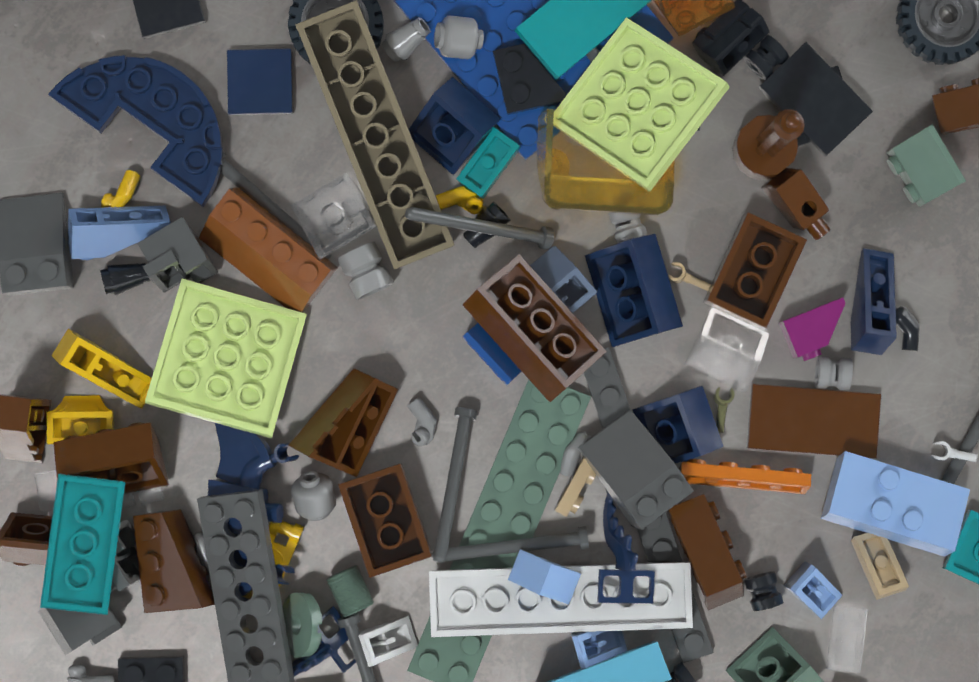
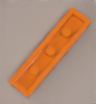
M689 459L687 462H682L679 470L689 484L806 494L811 487V474L803 473V470L799 468H784L783 471L770 470V467L766 465H752L751 468L738 467V464L734 462H720L719 465L706 464V461L702 459Z

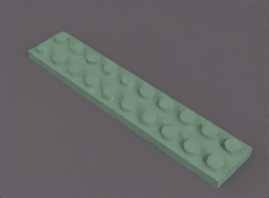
M528 379L459 547L533 538L561 471L564 451L575 437L590 401V396L567 387L553 401L549 402ZM518 553L453 560L449 570L513 568ZM429 617L407 671L433 682H473L492 635L431 637Z

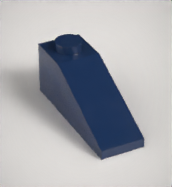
M865 248L861 251L850 322L852 351L882 355L897 338L893 253Z

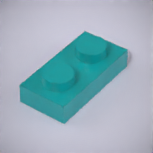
M494 127L456 180L484 199L521 148L520 145Z

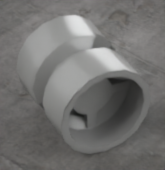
M375 241L353 249L338 258L344 274L352 277L349 285L356 300L370 296L394 283L387 267L380 266L379 264L382 256Z

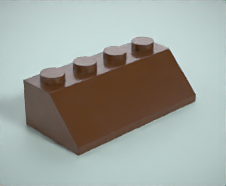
M520 254L476 289L462 304L549 402L553 401L607 352Z

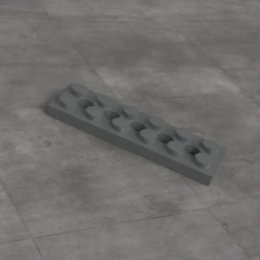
M263 489L198 498L197 503L228 682H295ZM230 518H236L240 521L242 531L239 535L230 531L228 526ZM236 550H241L246 554L247 564L245 567L239 566L235 562L234 552ZM241 582L248 583L252 587L253 595L250 599L241 595L239 591ZM246 614L253 615L257 619V630H250L245 625ZM252 646L262 650L264 655L262 662H256L252 659L250 655Z

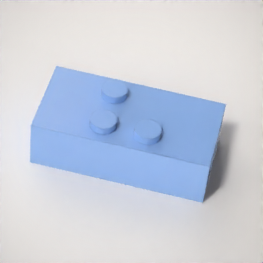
M845 451L836 458L821 519L945 557L956 550L970 489Z

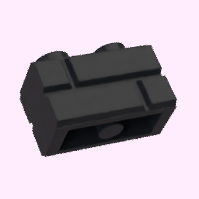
M736 0L732 5L725 6L720 11L719 17L709 27L702 28L697 33L696 39L692 44L699 57L724 76L770 31L764 18L757 11L750 8L744 1Z

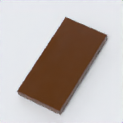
M751 384L747 448L839 456L847 451L863 457L877 459L881 394Z

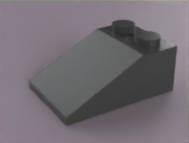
M63 192L0 200V281L2 294L12 296L74 288Z
M631 410L622 414L577 447L632 527L644 529L694 492L676 464Z

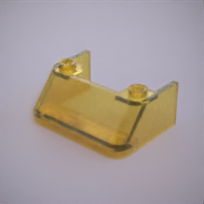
M547 109L538 116L537 172L542 198L547 206L555 210L659 215L671 207L674 194L675 160L650 192L629 179L569 176L568 157L561 150L552 149L554 109Z

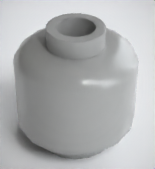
M449 15L443 19L442 23L438 22L436 25L434 45L435 48H439L441 55L444 57L471 59L476 49H481L483 46L484 33L483 30L478 29V24L474 18Z
M308 471L296 479L291 486L295 510L300 516L311 521H318L326 518L334 510L336 496L332 480L327 475Z

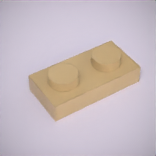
M584 456L554 509L567 517L570 511L574 514L576 513L584 498L579 493L585 483L591 485L596 477L595 472Z
M870 533L853 537L851 540L876 600L905 591L909 587L887 538Z

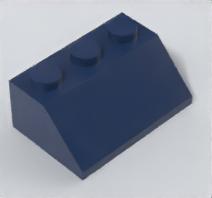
M656 234L629 239L585 255L612 347L683 327Z

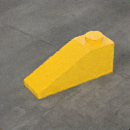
M68 328L51 356L65 368L142 409L145 405L152 377Z

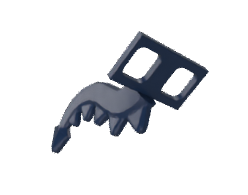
M606 490L607 495L603 510V531L606 543L616 557L615 569H599L597 602L653 604L655 571L636 570L638 554L631 549L632 536H624L623 525H618V517L613 516L616 511V507L613 504L614 500ZM605 576L619 577V593L616 597H605L603 595V580ZM636 576H647L649 578V593L646 597L633 596V581Z
M332 606L322 615V620L331 615L338 624L337 619L341 618L335 607ZM318 625V633H322V644L319 645L317 651L312 656L301 657L292 662L294 677L299 673L307 672L330 656L342 673L351 668L356 663L355 658L349 664H345L338 654V649L346 641H349L345 628L339 627L334 635L327 638Z

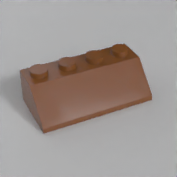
M231 188L225 193L210 213L199 236L201 241L285 308L302 313L338 268L239 188Z

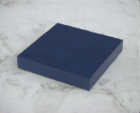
M291 49L227 50L229 116L293 114Z

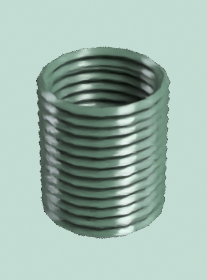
M357 565L345 569L326 580L336 603H338L337 606L341 609L342 617L350 616L374 604Z

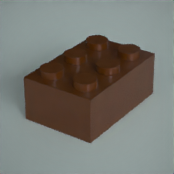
M749 212L742 217L703 303L758 329H766L807 239Z
M402 463L338 484L369 578L432 557V551Z

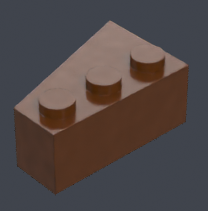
M979 78L971 80L972 86L959 89L958 84L948 85L939 88L940 94L932 95L941 134L947 135L979 128Z
M354 368L288 446L310 458L357 477L398 389Z
M0 394V452L5 459L43 464L47 436V412L50 411L52 400Z
M702 494L669 509L670 520L684 554H686L688 561L691 563V568L694 572L693 576L704 595V603L707 610L709 611L743 597L742 579L747 578L741 561L739 559L734 561L729 550L734 547L727 530L721 532L716 520L721 518L714 501L708 503L705 495Z
M182 510L134 515L133 520L144 613L198 609L215 605L213 592L206 578L209 574L205 565L201 566L194 549L196 544Z

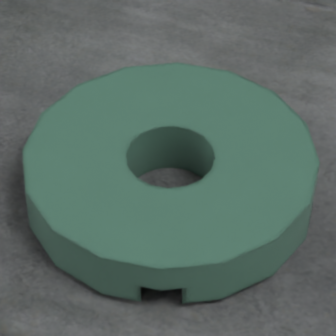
M304 592L291 593L285 599L282 606L290 655L295 658L309 657L317 651L322 639V633H318V625L322 624V614L317 601L311 594Z

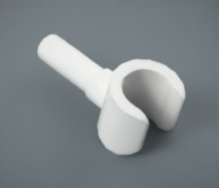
M944 441L933 443L943 445L945 448V454L942 457L931 455L935 460H945L949 457L977 462L978 454L950 448V445Z

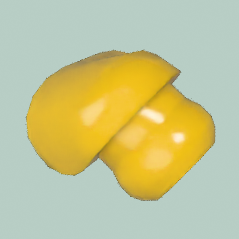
M126 170L116 195L111 193L104 194L101 207H124L133 197L141 178L140 175L134 171Z
M459 186L435 195L441 210L458 205L470 214H478L483 208V199L465 186Z

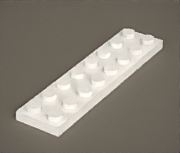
M636 563V570L655 571L653 604L597 602L599 569H615L616 564L564 566L581 573L569 604L538 595L509 581L508 578L512 568L429 570L431 637L693 628L691 563ZM605 576L603 580V595L605 597H616L619 593V577ZM636 576L633 581V596L646 597L649 593V578L647 576Z

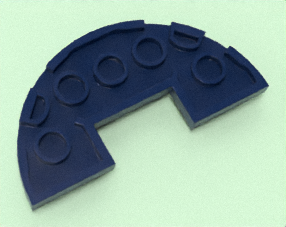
M125 55L99 59V62L82 69L74 70L48 93L50 98L100 134L106 129L119 110L122 109L167 141L168 145L152 164L151 170L199 205L205 206L216 187L221 171L223 156L222 135L216 114L201 89L184 73L173 66L148 57L144 59L126 57Z

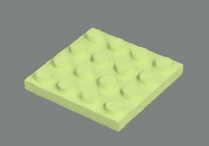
M626 17L548 121L561 132L650 192L730 86L714 73Z
M181 279L145 403L272 438L307 314Z

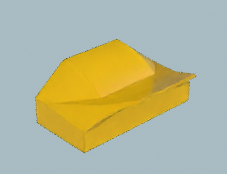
M100 395L64 396L61 403L55 409L47 412V444H54V442L64 440L68 436L95 434L102 429L114 430L113 411L105 406Z

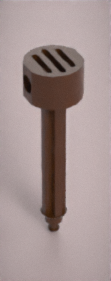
M785 109L779 112L777 116H756L736 134L732 146L733 159L739 170L750 178L767 180L773 179L793 163L798 150L797 138L802 134L805 127L802 115L795 110Z

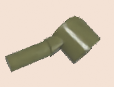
M718 387L713 395L714 401L718 405L716 426L719 432L724 433L727 406L734 399L735 393L733 388H730L729 400L724 401L719 397L720 387Z

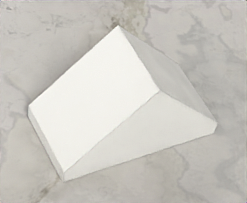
M409 616L362 630L359 634L368 667L377 665L418 646Z

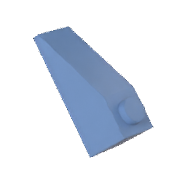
M166 205L68 209V245L71 259L91 260L93 258H105L144 240L171 223Z

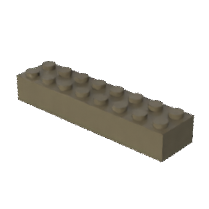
M357 0L295 24L394 270L455 246L448 227L412 221L405 217L406 209L410 207L441 212Z

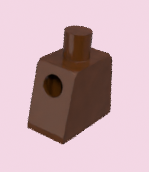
M785 168L761 187L794 229H807L815 241L830 231V227L822 218L829 209L802 169Z

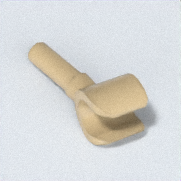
M671 263L672 266L682 270V274L678 278L668 275L671 282L681 283L684 281L706 291L710 289V283L687 273L681 263Z

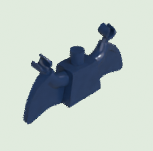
M215 423L220 445V463L216 477L220 479L208 480V496L263 489L268 523H281L284 514L283 506L278 503H268L269 492L268 489L260 487L264 473L275 467L277 462L287 463L296 461L299 455L288 456L287 448L290 442L278 444L273 453L268 443L260 435ZM230 518L228 522L230 531L239 535L242 531L240 521L236 518ZM236 550L234 552L235 562L239 566L245 567L247 564L246 554L241 550ZM275 565L278 584L289 585V582L283 580L282 573L283 571L295 573L294 568L289 565ZM241 582L239 591L242 596H245L252 591V587L248 583Z

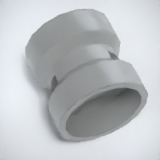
M640 205L628 206L608 213L611 223L616 227L614 236L617 244L647 235L646 227L640 221L642 214Z
M818 356L815 367V387L826 389L829 386H836L839 390L849 391L853 374L852 359L840 358L836 361L831 360L827 356Z

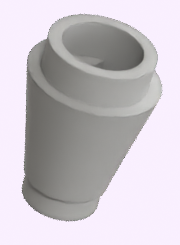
M418 17L416 20L386 34V39L382 42V46L387 55L395 62H399L402 59L407 60L431 32L430 28L422 18Z

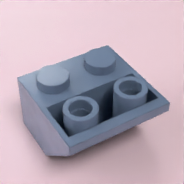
M555 245L530 265L572 313L597 293L578 268Z

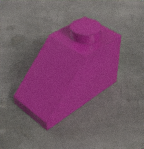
M843 297L779 322L793 358L802 356L803 361H807L822 355L820 348L828 346L846 304Z

